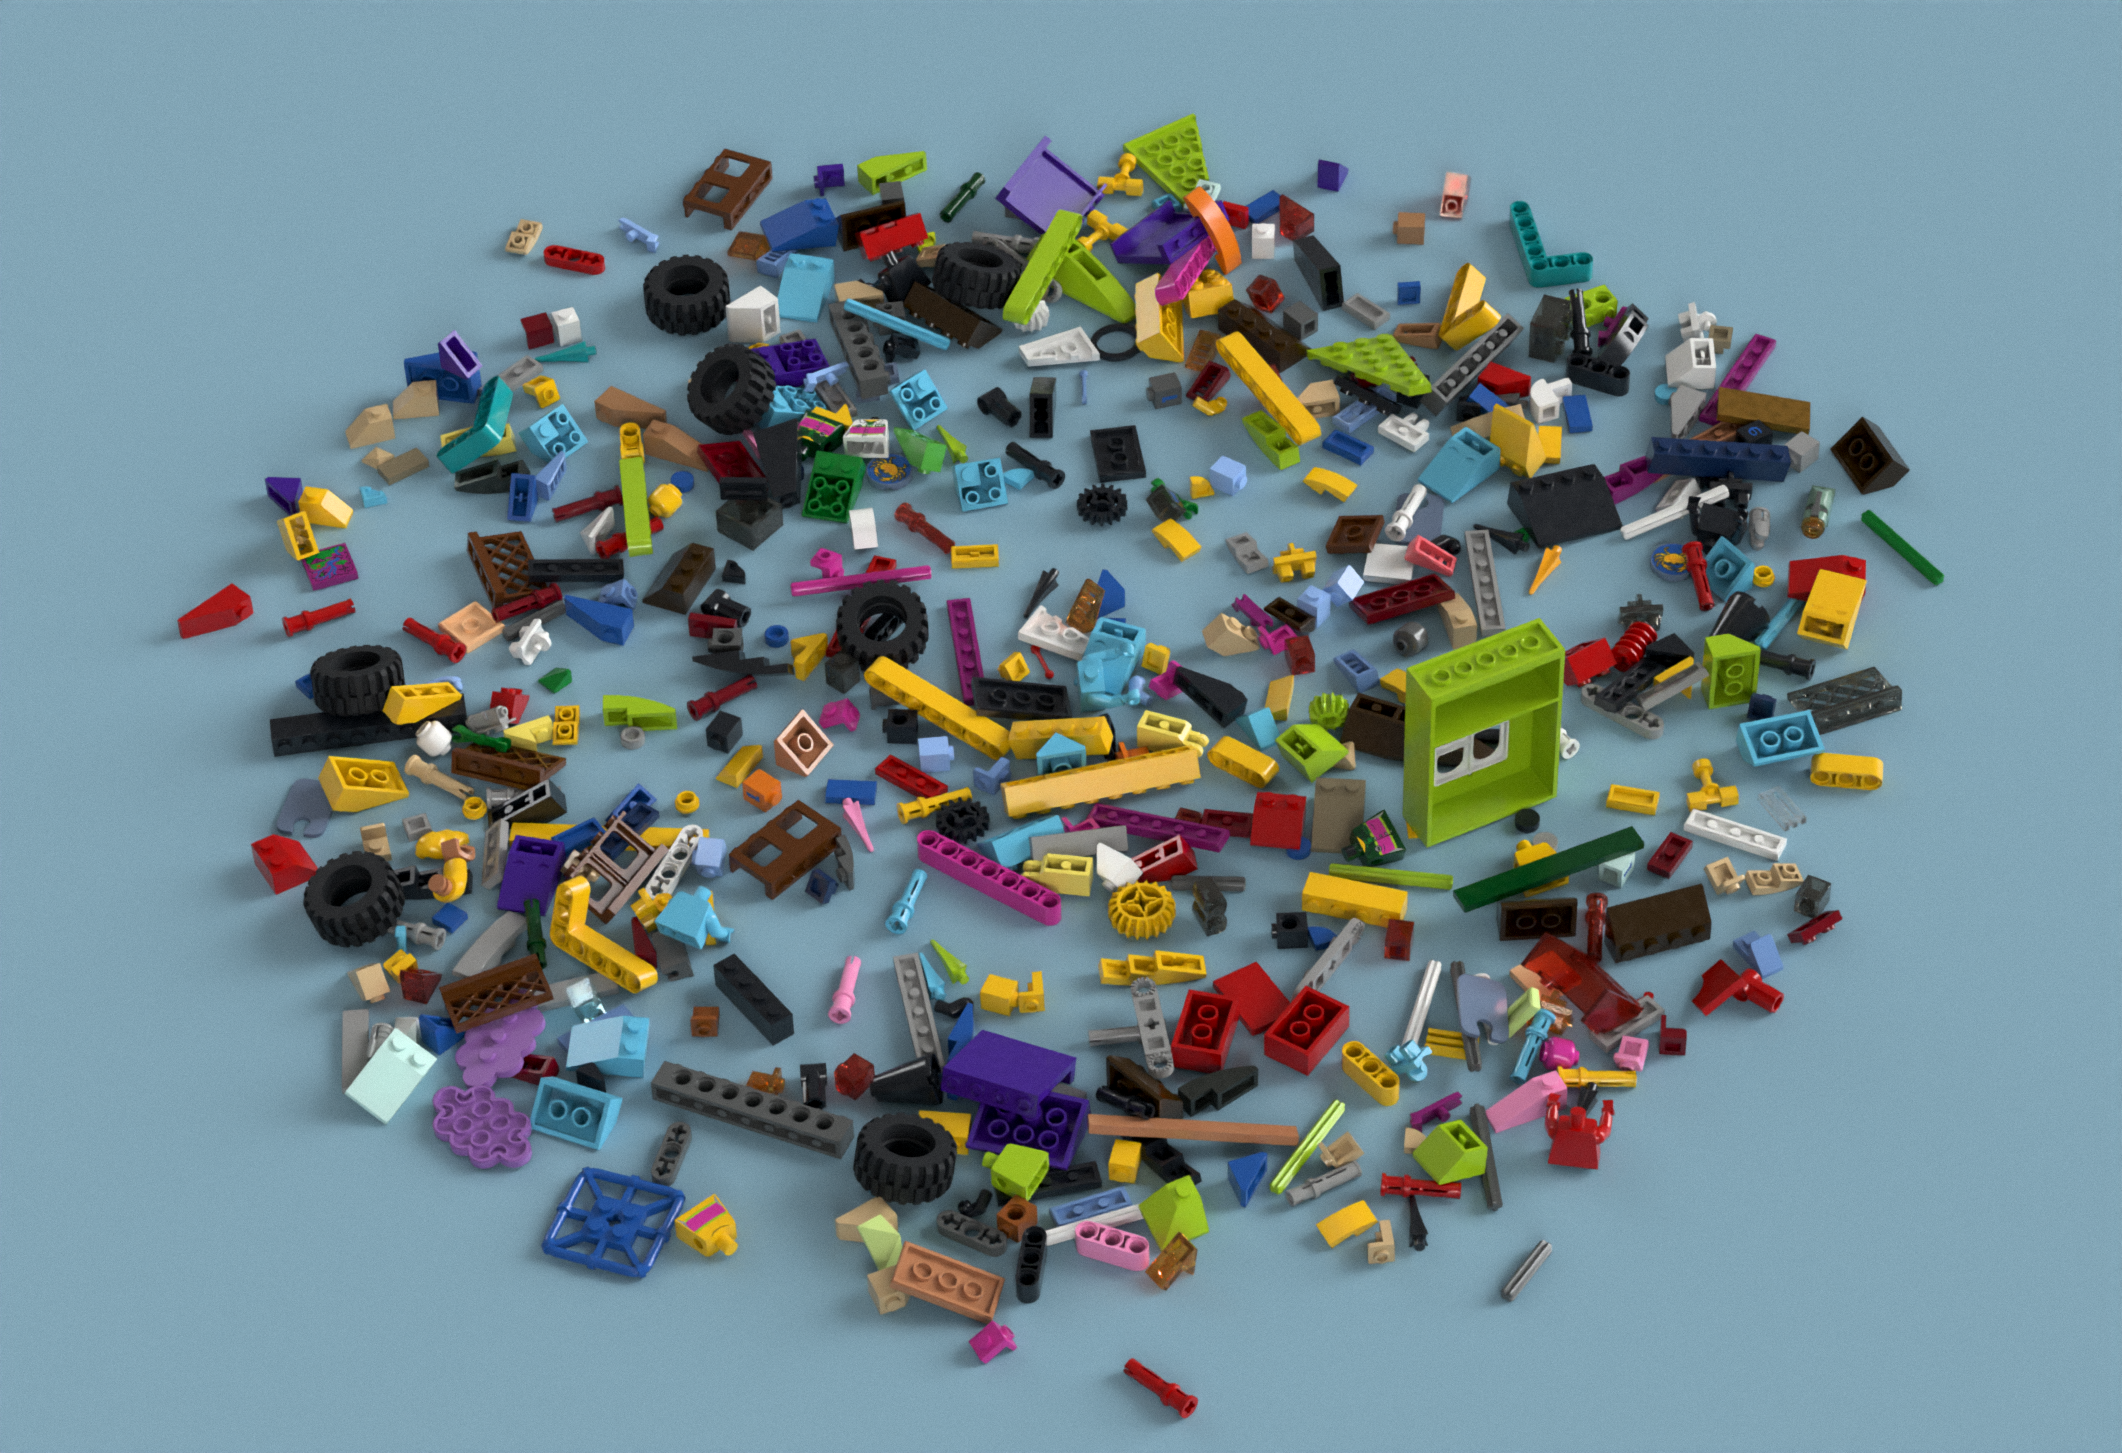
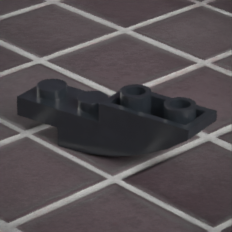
M1633 303L1626 308L1615 331L1608 336L1597 357L1598 359L1622 365L1642 338L1649 326L1647 324L1649 318Z

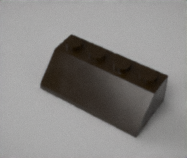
M916 281L903 303V306L910 309V315L918 319L923 317L926 319V325L934 329L939 327L942 329L941 334L950 339H953V337L957 338V344L966 349H969L970 346L980 349L1001 334L1003 330L963 304L954 303L953 300H948L943 295L938 294L934 288Z
M1234 299L1218 309V330L1226 336L1239 331L1263 360L1278 373H1282L1306 358V350L1312 349L1251 305Z
M1702 883L1607 907L1604 943L1614 962L1630 961L1635 958L1709 940L1712 921Z

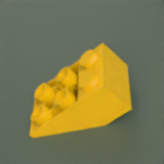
M1215 269L1202 270V273H1200L1184 299H1182L1186 313L1191 318L1218 314L1220 307L1234 300L1232 284Z
M1820 569L1803 610L1797 631L1798 636L1801 639L1848 650L1867 580Z

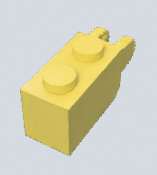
M1145 710L1137 725V747L1147 746L1148 750L1157 752L1192 745L1197 750V756L1200 757L1204 751L1202 747H1206L1209 743V738L1205 734L1192 731V726L1188 721Z
M1048 853L1043 856L1042 861L1028 860L1024 862L1023 871L1025 872L1021 876L1058 894L1090 897L1093 883V858Z

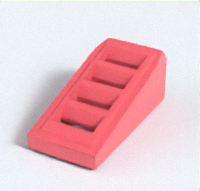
M1417 535L1409 543L1404 558L1413 564L1449 577L1453 574L1457 561L1455 556L1420 535Z

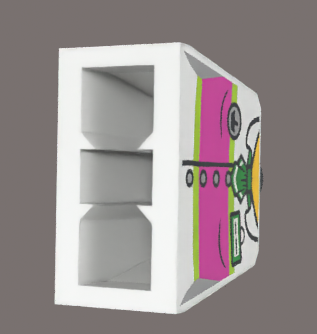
M878 417L855 420L843 436L845 455L862 458H888L890 445L888 421Z

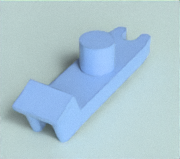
M624 217L618 220L622 224L619 228L626 232V238L629 242L638 239L647 245V251L656 253V248L659 244L656 241L658 235L647 231Z
M845 361L820 371L806 374L807 379H803L805 385L804 392H813L817 383L827 380L830 386L835 385L839 381L836 376L846 373V368L849 367V364Z

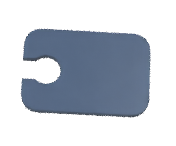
M1410 493L1398 496L1396 511L1402 508ZM1427 494L1428 506L1416 510L1412 517L1413 524L1410 528L1406 529V535L1403 540L1395 541L1397 544L1409 545L1417 535L1422 536L1428 541L1441 535L1444 499L1441 496Z
M298 779L294 782L277 820L276 826L280 833L292 835L294 824L297 821L306 820L310 825L305 828L304 837L318 838L324 834L333 810L319 780Z
M1469 974L1460 975L1457 979L1460 1030L1466 1036L1478 1039L1480 1031L1477 1027V1022H1483L1491 1028L1490 1042L1505 1043L1509 1038L1505 987L1500 982Z

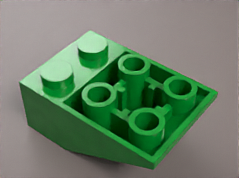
M816 451L802 517L847 524L850 518L849 510H853L866 471V465L862 457Z

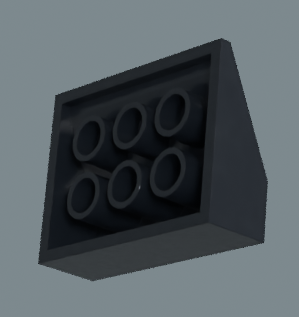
M1595 464L1510 482L1507 505L1538 548L1611 532L1623 527L1606 480Z

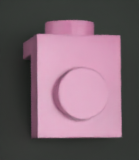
M1623 1035L1619 1051L1614 1053L1613 1057L1616 1067L1622 1071L1642 1072L1649 1048V1041Z

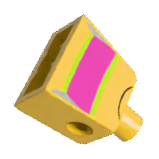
M715 1194L674 1220L676 1237L706 1257L712 1256L719 1250L729 1256L737 1250L738 1244L734 1241L737 1238L736 1223Z

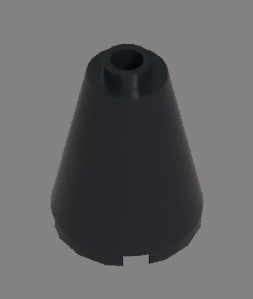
M1736 591L1728 598L1708 637L1731 634L1748 641L1767 628L1770 623V617L1763 606L1759 608L1754 604L1756 600L1754 597L1745 592Z
M926 1054L875 1075L873 1081H870L872 1097H876L877 1101L923 1105L943 1103L944 1091H941L942 1082L939 1081L938 1073H941V1068L936 1055Z

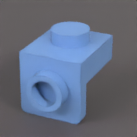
M625 579L601 588L599 602L615 606L624 603L629 609L634 610L638 593L633 586Z
M1001 757L988 772L976 767L973 770L974 786L981 791L995 796L1001 789L1000 783L1009 782L1011 779L1010 760Z

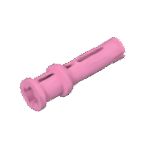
M848 956L845 959L839 989L833 993V1006L829 1009L828 1016L833 1022L838 1024H845L850 1021V1008L855 1003L853 991L861 966V960L854 956L852 964H850L852 956Z

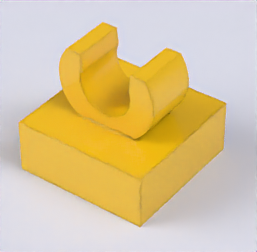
M1151 642L1145 645L1141 667L1159 675L1165 673L1168 667L1170 648L1163 645L1158 646Z
M1013 652L997 668L1000 676L1010 681H1021L1030 673L1021 652Z

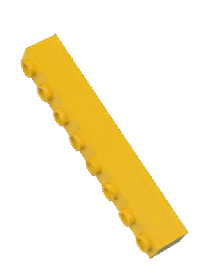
M1192 745L1000 783L1005 813L1009 817L1012 816L1013 819H1020L1026 817L1027 813L1031 812L1044 814L1050 812L1051 808H1073L1075 803L1093 804L1099 802L1100 798L1108 797V799H1118L1123 797L1124 793L1142 794L1147 792V789L1154 787L1158 790L1171 787L1170 784L1178 782L1181 785L1194 783V779L1201 778L1197 750Z

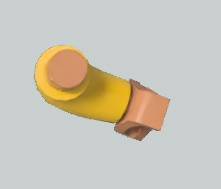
M457 838L441 843L442 855L444 857L443 876L435 874L428 882L429 889L433 891L434 897L443 903L456 901L463 895L467 883V862L475 859V848L465 844L459 846V839Z

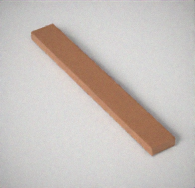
M1087 1115L1089 1134L1296 1146L1299 1141L1296 1126L1150 1117L1149 1120L1134 1116Z

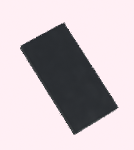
M980 677L972 678L971 687L977 716L1025 721L1073 718L1066 686Z

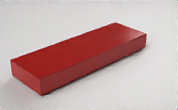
M891 754L875 768L877 776L916 797L927 799L948 792V785Z

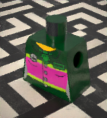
M807 410L805 411L799 422L802 431V462L808 457L815 459L816 451L832 453L843 444V436L845 434L843 423Z
M1385 809L1355 827L1349 837L1351 845L1341 849L1342 855L1347 862L1359 858L1362 865L1367 867L1400 861L1406 852V848Z

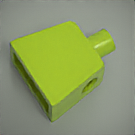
M1010 1143L1005 1146L1000 1155L989 1151L986 1152L983 1157L982 1166L991 1169V1184L995 1188L1012 1198L1016 1194L1029 1201L1049 1171V1153Z

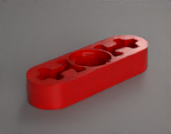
M558 245L548 246L543 251L544 262L548 266L591 275L601 274L605 270L604 257L598 253ZM574 258L580 259L578 261H569Z

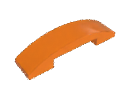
M1198 186L1184 196L1183 199L1192 216H1199L1218 251L1214 257L1223 274L1227 275L1242 264L1239 246L1233 230L1221 209L1202 187Z

